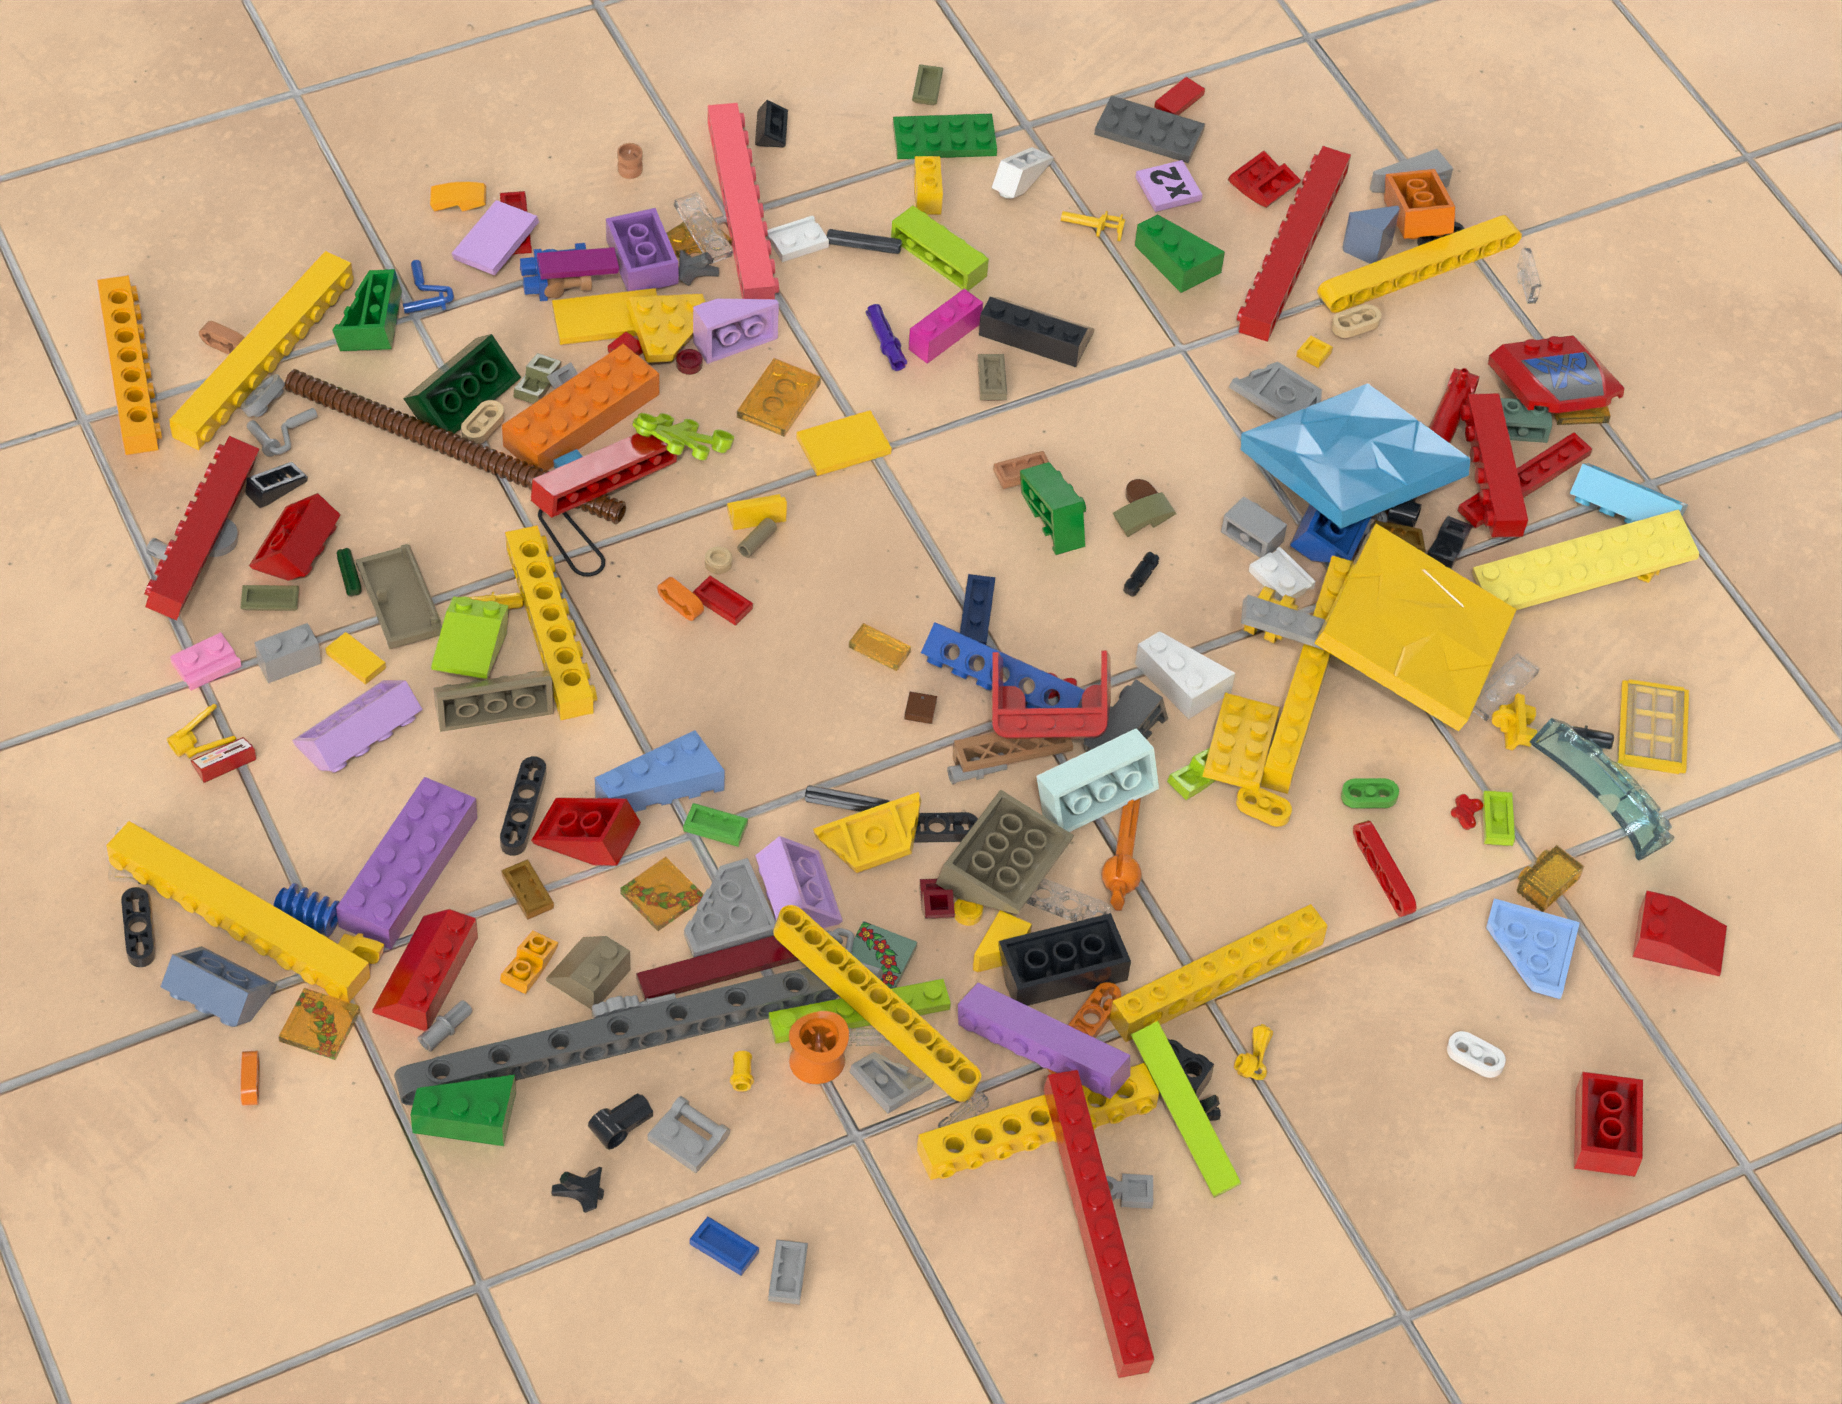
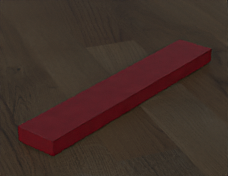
M775 936L638 972L636 973V979L644 1001H646V998L651 999L672 993L676 995L800 960L782 945Z

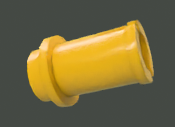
M737 1051L733 1055V1075L730 1077V1084L734 1090L739 1092L748 1091L754 1083V1077L751 1075L752 1054L748 1051Z

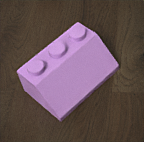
M779 836L755 855L759 865V873L763 877L767 889V897L775 914V921L784 906L795 905L801 908L822 928L839 925L843 922L819 850Z

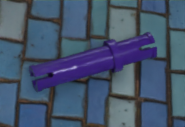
M879 304L870 305L865 312L880 341V349L887 356L893 370H902L906 367L907 360L901 351V342L894 336L882 307Z

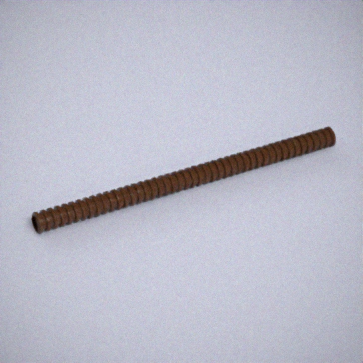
M293 369L286 377L285 390L287 392H293L295 395L300 394L302 398L315 401L317 404L322 403L324 407L329 406L332 410L336 409L339 413H344L347 416L351 415L354 419L358 418L361 422L365 421L369 425L373 424L376 428L380 427L381 430H387L391 434L395 433L396 436H402L406 440L410 438V441L413 443L417 442L418 445H424L428 449L432 447L433 451H439L441 454L447 453V456L450 458L454 457L455 460H461L465 464L469 462L470 466H476L480 470L484 468L485 472H491L492 475L496 476L499 474L500 478H506L507 481L512 482L514 480L515 484H521L524 488L529 486V489L532 490L533 479L550 472L548 470L543 471L540 467L535 468L533 464L528 465L525 461L521 462L518 458L513 459L512 456H506L503 452L498 453L496 449L491 450L488 446L483 447L481 443L476 444L473 440L468 441L466 437L461 438L460 435H454L451 431L446 432L444 428L439 429L436 425L431 426L429 422L424 423L423 420H417L414 416L409 417L406 413L402 414L399 410L395 411L394 408H387L384 404L380 405L377 401L373 402L369 398L365 399L362 395L358 396L357 393L343 390L342 387H336L334 384H329L320 378L314 379L312 375H307L305 372H300L297 369ZM606 494L575 508H581L584 512L589 511L591 515L596 514L598 518L604 517L606 521L612 520L613 524H618L625 515L626 503L625 501L618 502L617 498L611 499L610 495Z

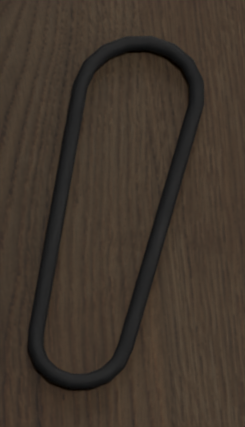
M539 509L538 518L576 574L591 577L604 569L605 558L567 512H564L562 514L601 559V566L596 571L590 573L579 571L543 519V510Z

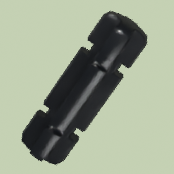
M1152 552L1145 554L1143 557L1144 561H1140L1130 575L1131 578L1125 582L1123 589L1125 594H1129L1131 597L1137 595L1140 591L1139 587H1142L1152 574L1151 570H1154L1159 564V556Z

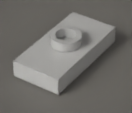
M776 1240L768 1301L800 1305L808 1243Z

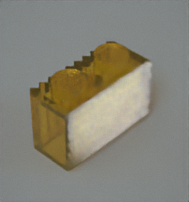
M1556 845L1551 851L1544 850L1537 858L1536 865H1533L1532 868L1526 866L1518 876L1519 884L1516 891L1523 898H1526L1527 901H1530L1531 905H1535L1541 912H1544L1580 879L1584 865Z

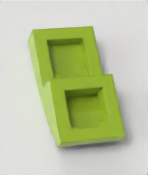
M1210 748L1194 755L1189 765L1169 775L1167 782L1185 800L1195 796L1216 781L1202 777Z

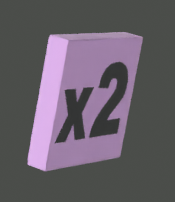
M1183 160L1136 171L1135 178L1155 212L1202 200V193Z

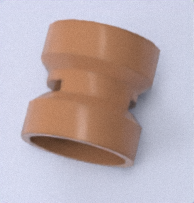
M625 143L617 150L618 173L626 179L637 178L643 172V151L639 145Z

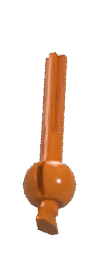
M1141 798L1135 801L1132 799L1127 805L1123 806L1116 854L1104 863L1101 871L1102 881L1105 887L1112 893L1110 903L1117 911H1122L1125 903L1124 896L1135 890L1141 881L1140 865L1133 858Z

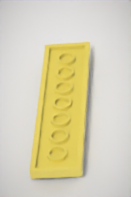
M1678 509L1473 567L1472 574L1479 587L1519 610L1696 560L1699 557V551Z

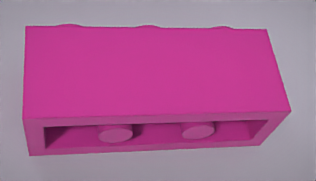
M964 288L910 328L908 350L928 364L980 325L983 302Z

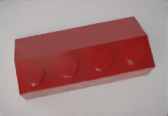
M451 909L424 915L373 1007L372 1013L422 1031L430 1028L478 939L476 918Z

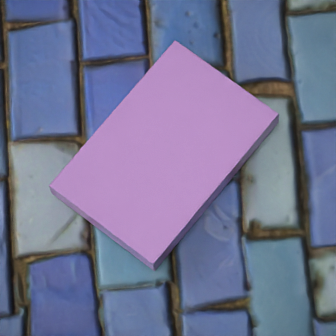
M496 200L452 252L453 259L496 275L539 223L538 217Z

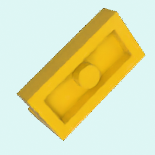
M777 494L727 503V512L733 531L757 527L765 518H770L775 523L786 522V498Z

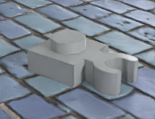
M1122 1174L1121 1181L1106 1176L1109 1188L1111 1189L1112 1201L1121 1199V1207L1152 1209L1153 1175Z

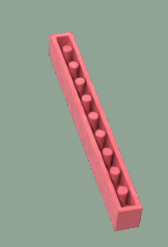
M738 103L708 105L707 124L742 299H775V293H779L778 277L773 278V274H775L774 258L769 259V255H771V242L765 239L768 236L767 223L761 220V218H764L763 204L758 203V200H760L759 185H754L756 181L755 166H750L753 162L752 150L746 147L749 145L748 131H743V128H745L744 113H739Z

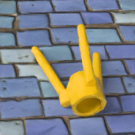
M216 704L207 707L185 727L166 739L170 748L178 757L186 754L190 759L198 753L236 740L235 736H230L194 747L197 739L191 730L217 708Z

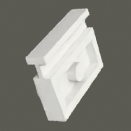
M814 216L767 230L768 236L766 238L771 241V246L782 262L829 247V239L820 225L815 222Z
M1278 547L1273 553L1266 554L1249 566V572L1263 586L1276 590L1274 597L1279 601L1282 600L1285 594L1297 599L1304 595L1305 591L1308 589L1312 590L1315 586L1316 581L1281 547Z

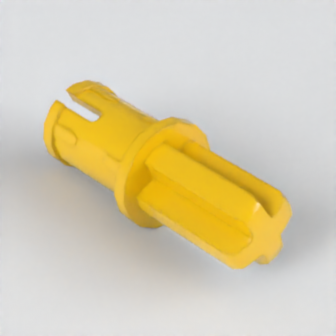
M492 592L490 595L469 597L473 600L485 602L495 601L499 604L508 605V609L523 607L521 593L495 595Z

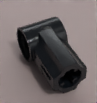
M637 1093L612 1110L605 1108L598 1111L589 1120L588 1127L606 1149H614L626 1139L628 1132L652 1118L653 1110L648 1100L643 1095Z

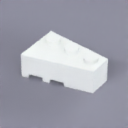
M1159 631L1138 644L1135 665L1188 719L1224 698L1225 693L1231 694L1235 676L1233 671Z

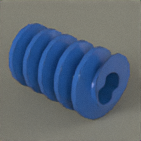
M293 883L289 889L284 887L279 891L273 904L274 907L320 934L325 933V936L329 937L333 933L338 923L336 907L340 901L335 900L329 906L330 897L324 896L318 902L319 893L316 891L308 898L309 889L304 887L297 893V883Z

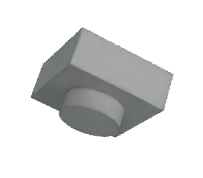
M570 362L548 375L547 378L555 390L578 373Z

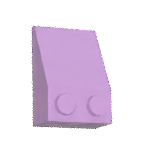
M714 299L694 306L693 343L705 362L709 364L778 339L779 303L775 299Z

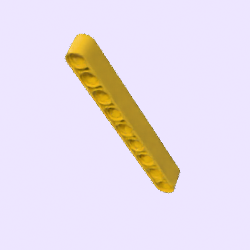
M1501 215L1330 278L1318 287L1317 294L1332 313H1338L1510 249L1519 243L1522 233L1507 215Z
M786 905L780 910L773 933L782 945L950 1097L960 1102H967L973 1097L981 1080V1072L976 1065L801 908L795 905Z

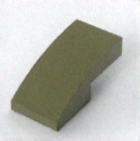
M537 353L526 366L525 376L514 388L513 397L532 404L543 398L551 386L547 376L560 369L561 361Z
M1163 492L1138 499L1113 512V515L1127 537L1149 524L1153 528L1176 515V512Z

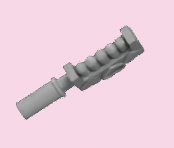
M675 993L651 999L646 998V1001L639 1002L637 995L625 996L624 998L622 996L607 999L606 1002H600L592 1006V1018L676 999Z

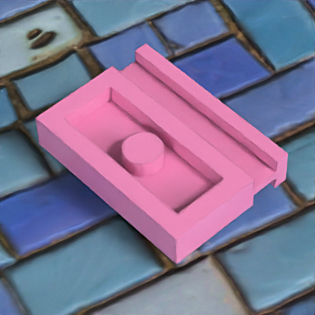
M221 632L170 656L172 665L184 682L188 684L190 691L242 667L240 658L235 655L234 650Z

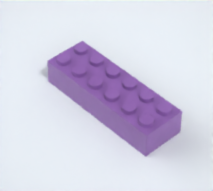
M424 777L337 905L336 912L339 928L355 935L362 933L363 937L384 944V947L391 950L477 820L476 798Z

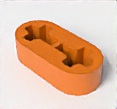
M668 577L657 586L661 598L686 619L692 621L704 612V606L700 599L673 577Z
M242 1051L241 1102L242 1105H258L259 1052Z

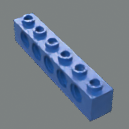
M934 622L921 651L922 654L928 656L927 662L942 668L943 664H946L953 668L951 673L967 679L968 675L977 678V685L991 691L993 683V652H999L1003 658V668L1007 667L1010 672V677L1003 683V686H1015L1022 690L1028 702L1027 708H1082L1084 689ZM958 645L960 654L956 659L951 660L949 650L952 646ZM982 656L985 660V665L982 670L976 671L974 669V661L977 657ZM1028 679H1032L1035 683V689L1030 694H1026L1023 689L1024 683ZM1057 690L1060 694V701L1052 706L1049 703L1048 697L1052 691Z

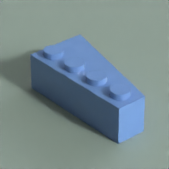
M696 730L595 777V798L627 799L634 812L646 810V806L657 803L661 804V806L671 804L673 799L686 796L689 799L700 797L702 792L711 790L714 793L724 791L725 770Z

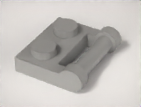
M680 1096L675 1100L671 1109L648 1133V1141L697 1173L726 1141L731 1130L723 1124H716L689 1105L690 1102ZM683 1115L712 1135V1137L707 1141L678 1121V1119Z

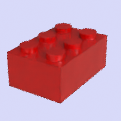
M1582 1072L1575 1095L1574 1169L1635 1177L1643 1159V1079Z

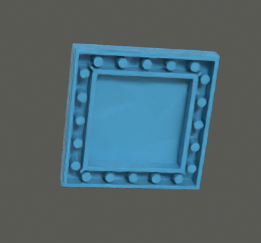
M1368 383L1241 433V451L1340 528L1469 476L1471 459Z

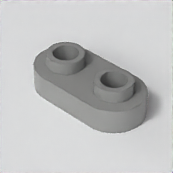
M278 374L269 376L242 403L241 409L248 417L261 416L268 410L267 405L284 392L282 388L285 382Z

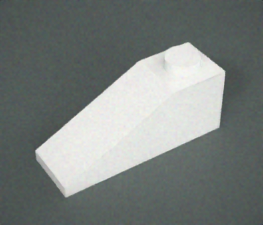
M1033 147L1001 160L992 188L1008 199L1020 196L1028 190L1051 164L1054 157Z

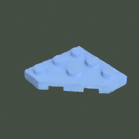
M1494 898L1486 929L1531 991L1561 999L1580 922Z

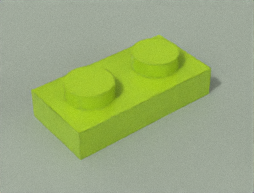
M1484 791L1482 795L1484 844L1513 846L1515 831L1512 792Z

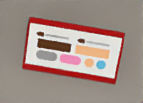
M242 737L192 759L191 764L203 783L255 761L256 754L252 744Z

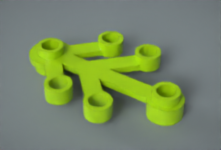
M640 413L632 423L638 434L646 437L654 435L667 443L666 449L670 453L681 455L684 446L687 445L693 449L692 456L699 460H707L710 449L698 442L711 444L713 450L726 453L734 441V436L724 430L717 429L713 432L712 436L697 433L699 424L692 419H684V422L673 425L674 418L664 413H660L658 417L647 413Z

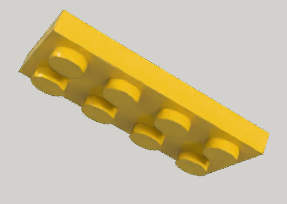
M1225 693L1202 777L1258 791L1279 707Z

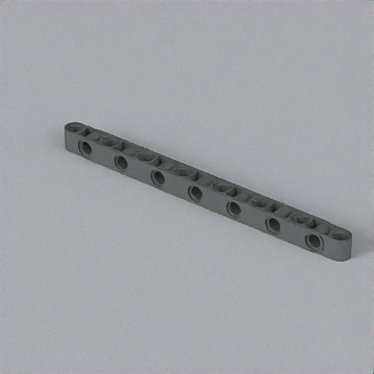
M806 967L438 1056L433 1059L402 1066L396 1070L394 1077L401 1102L405 1105H413L416 1090L420 1087L515 1075V1081L768 1019L769 1012L835 1000L839 995ZM675 1018H682L683 1020L677 1021V1020H674V1019H675ZM622 1032V1033H625V1034H623V1035H616L615 1033ZM557 1047H565V1049H561V1050L555 1049V1048H557ZM499 1061L506 1062L504 1064H497ZM439 1076H446V1078L437 1079Z

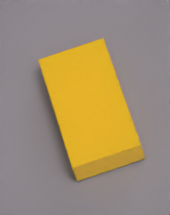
M347 632L343 633L325 648L326 654L365 685L386 669L385 661Z

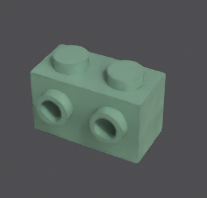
M1500 398L1510 440L1548 442L1552 428V414L1548 412L1547 407L1535 405L1534 410H1528L1519 399Z

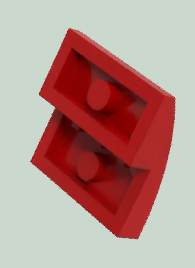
M1262 151L1237 169L1228 178V181L1241 193L1266 208L1301 182L1299 177L1285 163L1279 166L1265 151Z

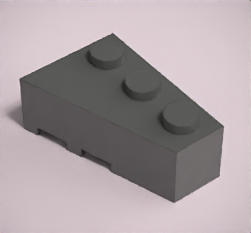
M1135 679L1131 686L1127 685L1124 687L1117 703L1113 707L1110 706L1106 732L1096 738H1084L1085 751L1088 752L1136 728L1147 740L1152 735L1150 729L1158 721L1163 724L1168 719L1163 697Z

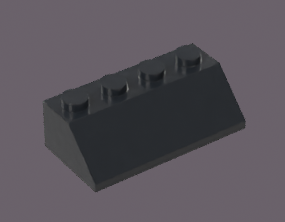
M989 297L980 315L979 336L1077 367L1095 329L1000 297Z
M1111 913L998 942L1005 983L1012 999L1027 1006L1096 989L1098 985L1105 982L1116 984L1128 981L1131 960Z

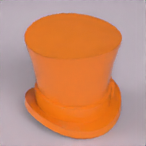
M830 1011L813 1012L801 1017L791 1026L789 1042L793 1049L790 1053L789 1064L793 1074L801 1081L809 1084H823L834 1080L843 1071L845 1066L844 1052L848 1045L849 1029L846 1021L840 1015Z

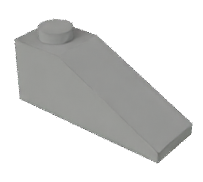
M1435 149L1373 171L1370 190L1376 193H1385L1386 174L1435 169L1446 188L1450 184L1453 167L1439 150Z

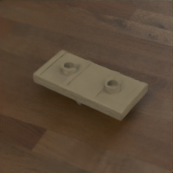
M409 544L401 545L397 549L356 559V566L363 579L389 649L440 636L442 629L441 620Z

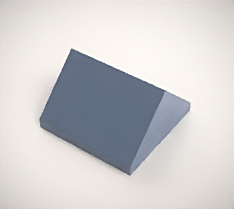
M1399 206L1349 212L1342 246L1343 251L1369 264L1381 260L1392 245L1400 210Z

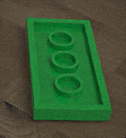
M992 113L893 117L892 124L897 159H915V156H940V158L997 156V143Z

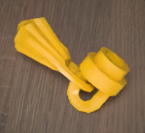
M1261 1024L1253 1028V1055L1250 1053L1238 1055L1234 1062V1069L1237 1070L1238 1075L1244 1078L1251 1077L1255 1080H1263L1266 1077L1267 1069L1262 1061L1264 1052L1273 1036V1031L1267 1025ZM1261 1068V1074H1257L1254 1072Z

